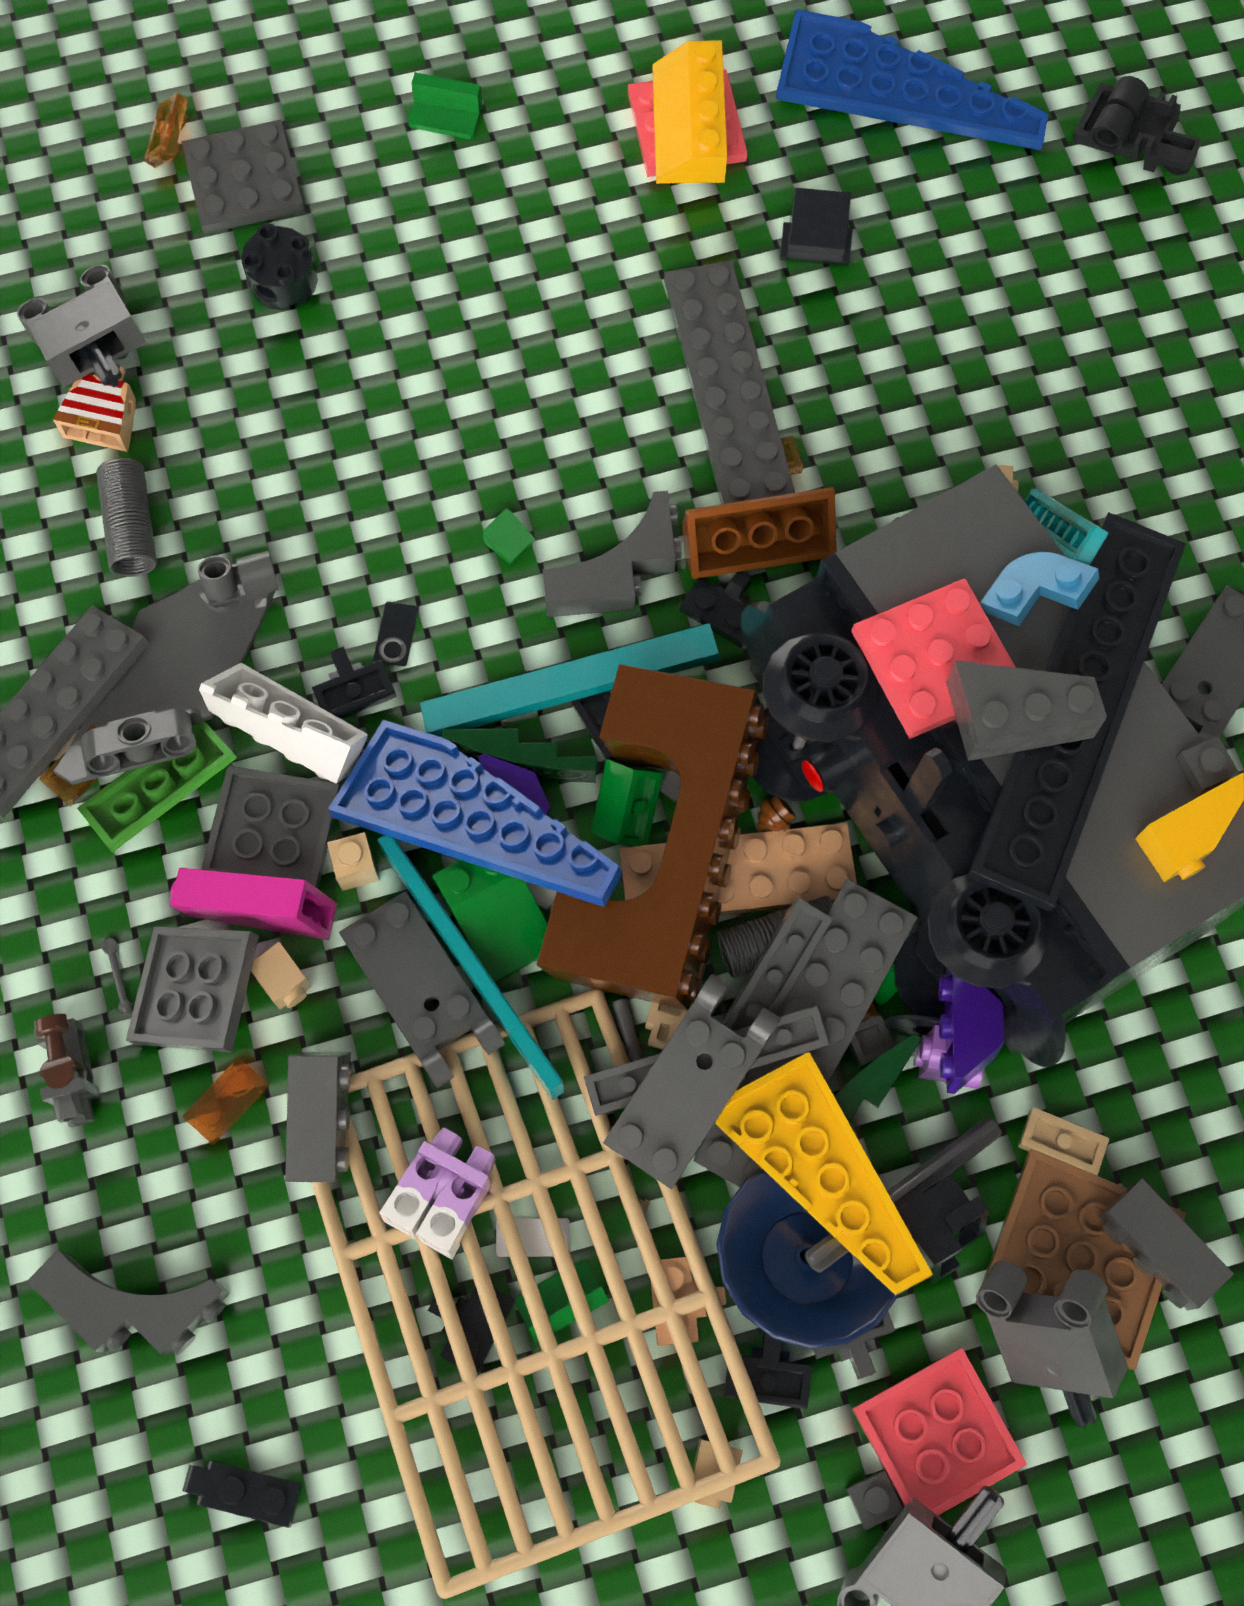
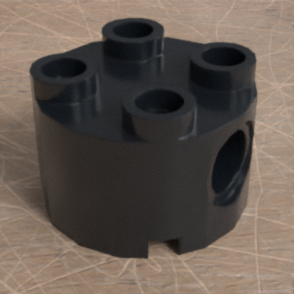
M269 223L259 226L256 233L244 245L241 255L242 266L253 296L262 305L276 310L291 309L290 305L297 302L299 306L302 305L315 292L318 282L309 240L292 228L274 226Z

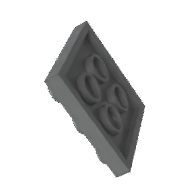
M281 119L181 141L204 234L305 212Z
M227 765L201 870L306 880L318 889L328 849L327 842L330 840L334 818L330 815L328 808L341 789L340 784Z
M154 926L126 1041L135 1045L232 1053L259 936L251 931Z

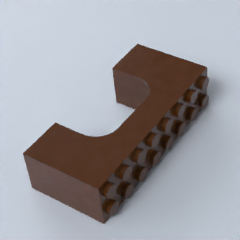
M619 664L599 738L615 760L664 769L679 775L681 778L680 794L658 875L653 884L644 893L629 900H608L606 906L602 907L556 892L537 961V966L554 979L687 1011L690 1009L691 1002L695 1001L702 987V979L698 978L701 963L706 964L711 953L712 941L708 940L711 925H717L720 918L721 902H717L721 887L726 888L730 879L731 865L727 864L730 850H736L741 833V828L737 827L740 812L745 813L748 808L750 790L746 788L749 776H755L758 769L760 757L759 753H756L759 739H765L768 730L769 717L765 716L764 705L760 703L755 690Z

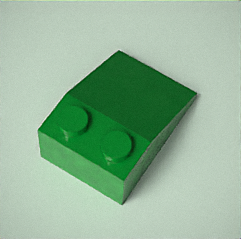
M462 860L432 875L435 887L464 939L495 983L538 960L548 924L525 881Z

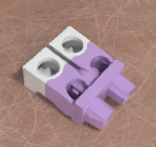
M442 1128L431 1144L423 1142L417 1156L413 1159L379 1213L385 1223L414 1239L418 1237L421 1243L453 1259L460 1246L459 1242L491 1187L489 1176L496 1159L492 1153L476 1146L466 1163L460 1161L454 1156L463 1142L462 1138L452 1131Z

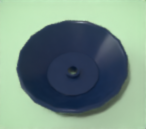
M762 1170L746 1179L725 1207L716 1243L722 1282L741 1314L773 1339L809 1349L848 1344L879 1325L899 1294L895 1296L850 1252L846 1253L821 1273L813 1270L809 1264L804 1263L800 1258V1253L807 1252L830 1233L774 1179Z

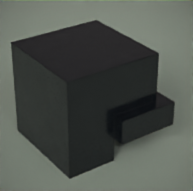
M795 187L791 204L790 222L783 223L780 260L848 266L853 228H848L851 192Z
M950 1176L897 1209L933 1276L929 1277L932 1284L960 1268V1263L954 1255L985 1234L989 1209L979 1196L970 1201L953 1176Z

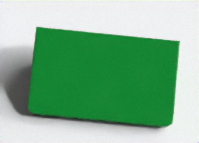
M415 72L411 83L414 102L409 115L408 126L413 129L473 139L483 108L481 85Z
M606 760L591 832L617 845H648L663 772L656 769L630 767L615 760Z
M582 1259L574 1263L590 1311L592 1312L609 1302L587 1261ZM559 1272L537 1284L553 1333L576 1321ZM521 1293L514 1298L516 1300L515 1304L535 1343L539 1341L523 1294Z

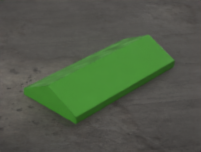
M205 721L192 724L196 747L190 754L128 770L77 808L112 853L237 758Z

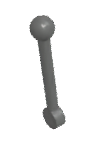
M107 938L102 942L101 947L108 955L120 1000L118 1011L122 1015H129L133 1011V1004L127 999L116 956L119 945L114 939Z

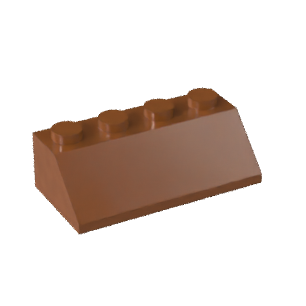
M830 487L685 510L682 524L684 554L692 579L824 559L836 553L834 488Z

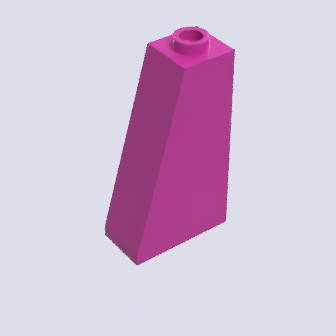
M179 868L176 881L171 887L170 906L189 917L329 940L337 903L306 880Z

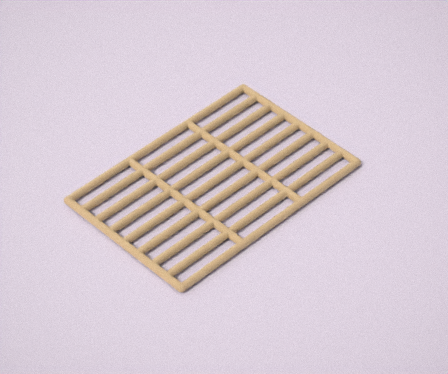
M590 989L518 1015V1017L537 1044L538 1042L532 1027L555 1019L603 1151L581 1159L579 1158L558 1097L552 1100L532 1072L565 1164L542 1173L499 1051L496 1050L487 1055L473 1032L458 1037L438 1050L454 1076L450 1083L473 1150L478 1146L491 1153L458 1057L459 1053L481 1047L526 1179L503 1187L496 1164L494 1163L489 1176L491 1187L486 1196H484L475 1215L494 1209L542 1351L519 1360L517 1359L472 1221H470L460 1241L502 1364L501 1367L478 1375L439 1254L434 1249L421 1243L417 1237L416 1240L462 1379L459 1383L438 1390L392 1247L413 1238L396 1228L387 1230L385 1222L379 1213L381 1209L351 1115L349 1129L345 1132L344 1147L349 1148V1166L371 1236L348 1244L329 1183L311 1182L438 1596L442 1599H447L773 1471L780 1466L781 1460L677 1185L671 1190L658 1181L699 1291L675 1300L624 1162L626 1159L603 1144L612 1127L606 1113L598 1116L594 1114L584 1076L591 1075L592 1073L570 1017V1013L592 1006L614 1067L630 1063L604 993L600 989ZM499 1023L494 1024L502 1038L508 1036ZM415 1053L351 1075L348 1092L351 1093L367 1087L398 1183L409 1167V1162L382 1081L405 1073L427 1142L431 1144L435 1136L441 1131L420 1067L423 1066ZM609 1166L660 1305L637 1315L586 1174ZM569 1180L573 1186L621 1320L598 1330L548 1192V1188ZM531 1194L581 1336L561 1344L556 1342L509 1205L510 1202ZM377 1252L422 1395V1397L401 1405H397L353 1260ZM704 1307L761 1455L736 1465L682 1319L683 1315ZM665 1322L720 1468V1472L697 1481L642 1332ZM627 1337L680 1485V1488L657 1497L603 1346ZM586 1352L588 1353L640 1502L616 1513L563 1362ZM544 1368H548L599 1517L598 1520L578 1528H574L524 1376ZM505 1383L509 1385L558 1533L557 1536L534 1545L484 1395V1391ZM468 1398L517 1552L492 1561L443 1408ZM426 1413L429 1417L476 1567L453 1577L450 1576L403 1424L405 1421Z

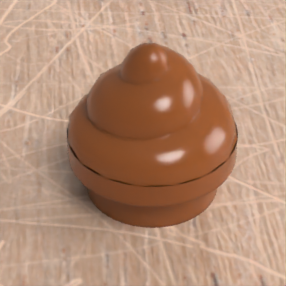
M776 796L771 799L767 797L760 803L761 810L758 812L759 822L756 828L762 832L786 831L792 827L790 822L796 818V815L785 800Z

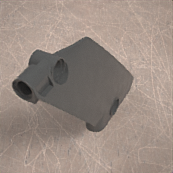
M269 551L236 558L237 564L233 565L224 556L215 555L205 558L198 566L199 580L138 611L132 630L144 636L150 644L83 723L68 750L54 769V773L74 785L183 757L194 751L196 740L192 724L210 720L214 716L213 713L208 711L199 691L201 683L244 662L276 590H279Z

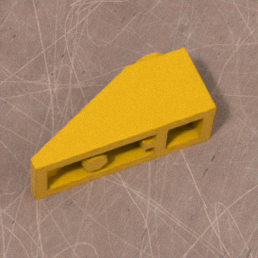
M1244 772L1150 823L1135 838L1164 882L1178 874L1182 880H1185L1206 867L1202 860L1215 849L1244 801Z

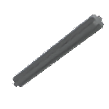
M988 1117L982 1119L889 1189L887 1193L896 1209L942 1182L1000 1138L1002 1131L998 1127L997 1122ZM829 1234L809 1249L805 1254V1258L813 1270L821 1273L849 1251Z

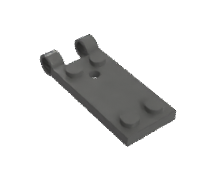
M1227 585L1162 683V686L1195 730L1198 731L1204 742L1218 736L1220 737L1244 699V595ZM1198 685H1207L1210 688V694H1201L1198 690Z
M406 891L339 932L436 1088L454 1078L438 1050L469 1030H472L487 1055L505 1045L498 1030L470 991ZM430 999H436L439 1001L438 1009L432 1012L425 1009L426 1002Z
M714 974L708 978L701 988L694 1003L603 1142V1144L671 1190L781 1021L780 1017L764 1007L753 1022L745 1038L712 1018V1013L730 986ZM701 1054H708L713 1060L712 1066L707 1070H702L697 1065V1058Z

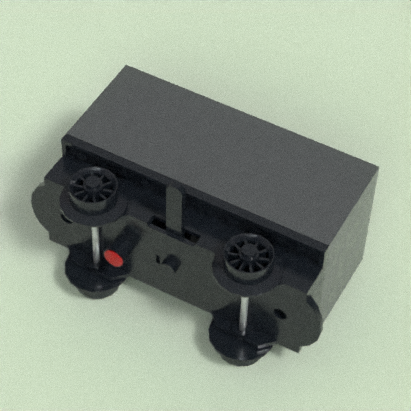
M997 464L821 560L816 579L773 603L760 601L753 602L745 607L741 614V630L744 644L752 661L750 671L763 688V697L767 704L764 712L765 716L769 717L765 739H759L756 753H759L760 756L758 769L755 776H751V778L765 792L785 801L807 802L831 793L835 794L920 918L919 928L904 941L894 962L895 986L903 1004L914 1015L940 1018L941 1014H945V1001L939 1000V982L941 976L946 977L949 971L954 977L976 987L987 988L1003 1003L1004 1043L1012 1054L1019 1051L1030 1062L1044 1068L1058 1063L1065 1052V1023L1200 939L1244 905V801L1215 849L1202 860L1206 866L1205 868L1185 880H1182L1179 874L1166 882L1162 880L1135 838L1150 823L1210 790L1197 795L1176 759L1182 751L1199 745L1204 740L1147 664L1143 662L1055 907L1049 912L967 877L1015 752L968 761L956 719L909 739L851 630L853 625L964 578L980 603L1004 568L1015 559L1035 552H1051L1065 556ZM1040 596L1020 626L1013 625L988 614L986 616L1016 668L1046 671L1070 607Z

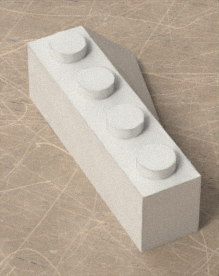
M239 663L201 683L199 689L208 711L220 717L225 724L243 730L250 734L258 743L271 746L283 753L288 760L304 765L316 772L319 778L335 784L349 776L360 757L368 736L363 731L243 663Z

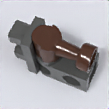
M52 1014L36 1019L33 1022L37 1045L47 1050L48 1060L40 1068V1076L50 1086L40 1088L42 1101L53 1105L57 1121L60 1123L67 1122L71 1128L94 1122L95 1117L91 1101L101 1099L99 1088L93 1084V1072L82 1023L74 1018L67 1019L66 1014Z

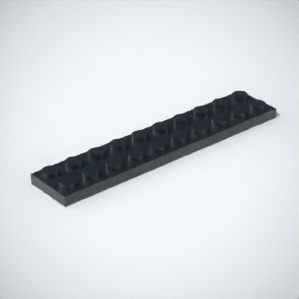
M1108 512L1101 525V528L1107 531L1108 535L1090 566L1098 568L1099 580L1078 610L1070 607L1046 669L1048 672L1095 677L1107 718L1094 738L1014 753L967 876L1049 912L1055 907L1186 546L1184 542Z

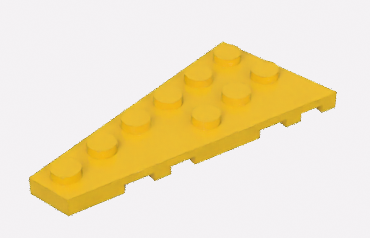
M810 1052L799 1056L735 1091L715 1124L895 1296L933 1276Z

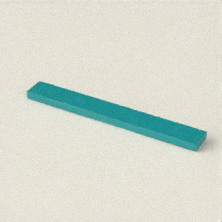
M1036 488L1031 489L1025 503L1063 554L1068 558L1090 565L1106 539L1108 532Z
M710 623L420 702L426 733L442 737V729H471L610 691L613 689L619 664L672 674L720 661Z
M386 835L377 839L382 854L549 1097L554 1100L564 1093L563 1080L396 839Z

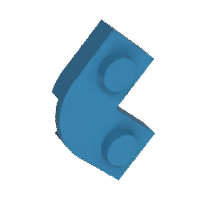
M1051 552L1026 554L1015 559L1004 568L980 602L985 614L1016 626L1021 625L1040 596L1078 610L1099 580L1098 568Z

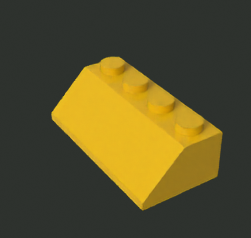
M722 40L687 41L655 62L652 67L656 184L725 183L727 140Z

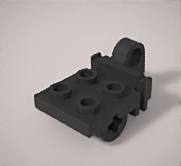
M1133 76L1120 78L1115 87L1100 83L1073 134V143L1138 160L1140 154H1145L1143 170L1155 172L1156 167L1162 165L1166 171L1175 175H1184L1190 171L1197 157L1201 139L1173 132L1179 120L1181 104L1176 103L1177 96L1172 95L1169 102L1165 101L1166 93L1160 92L1158 98L1148 96L1149 90L1147 85L1139 78Z

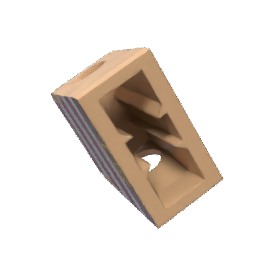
M117 364L122 373L117 387H112L111 384L104 386L98 376L88 374L73 383L53 419L63 438L128 452L136 398L130 385L123 381L126 370L122 366Z

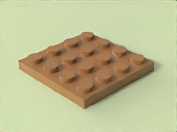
M1031 1149L1027 1154L983 1282L994 1263L1008 1261L1019 1266L1025 1272L1028 1278V1284L1024 1290L1025 1293L1059 1297L1072 1272L1076 1270L1093 1272L1107 1286L1105 1300L1128 1369L1136 1370L1163 1284L1154 1275L1150 1277L1136 1266L1132 1259L1135 1255L1124 1243L1119 1245L1106 1234L1103 1229L1105 1223L1098 1217L1126 1188ZM1171 1207V1209L1184 1221L1186 1212Z

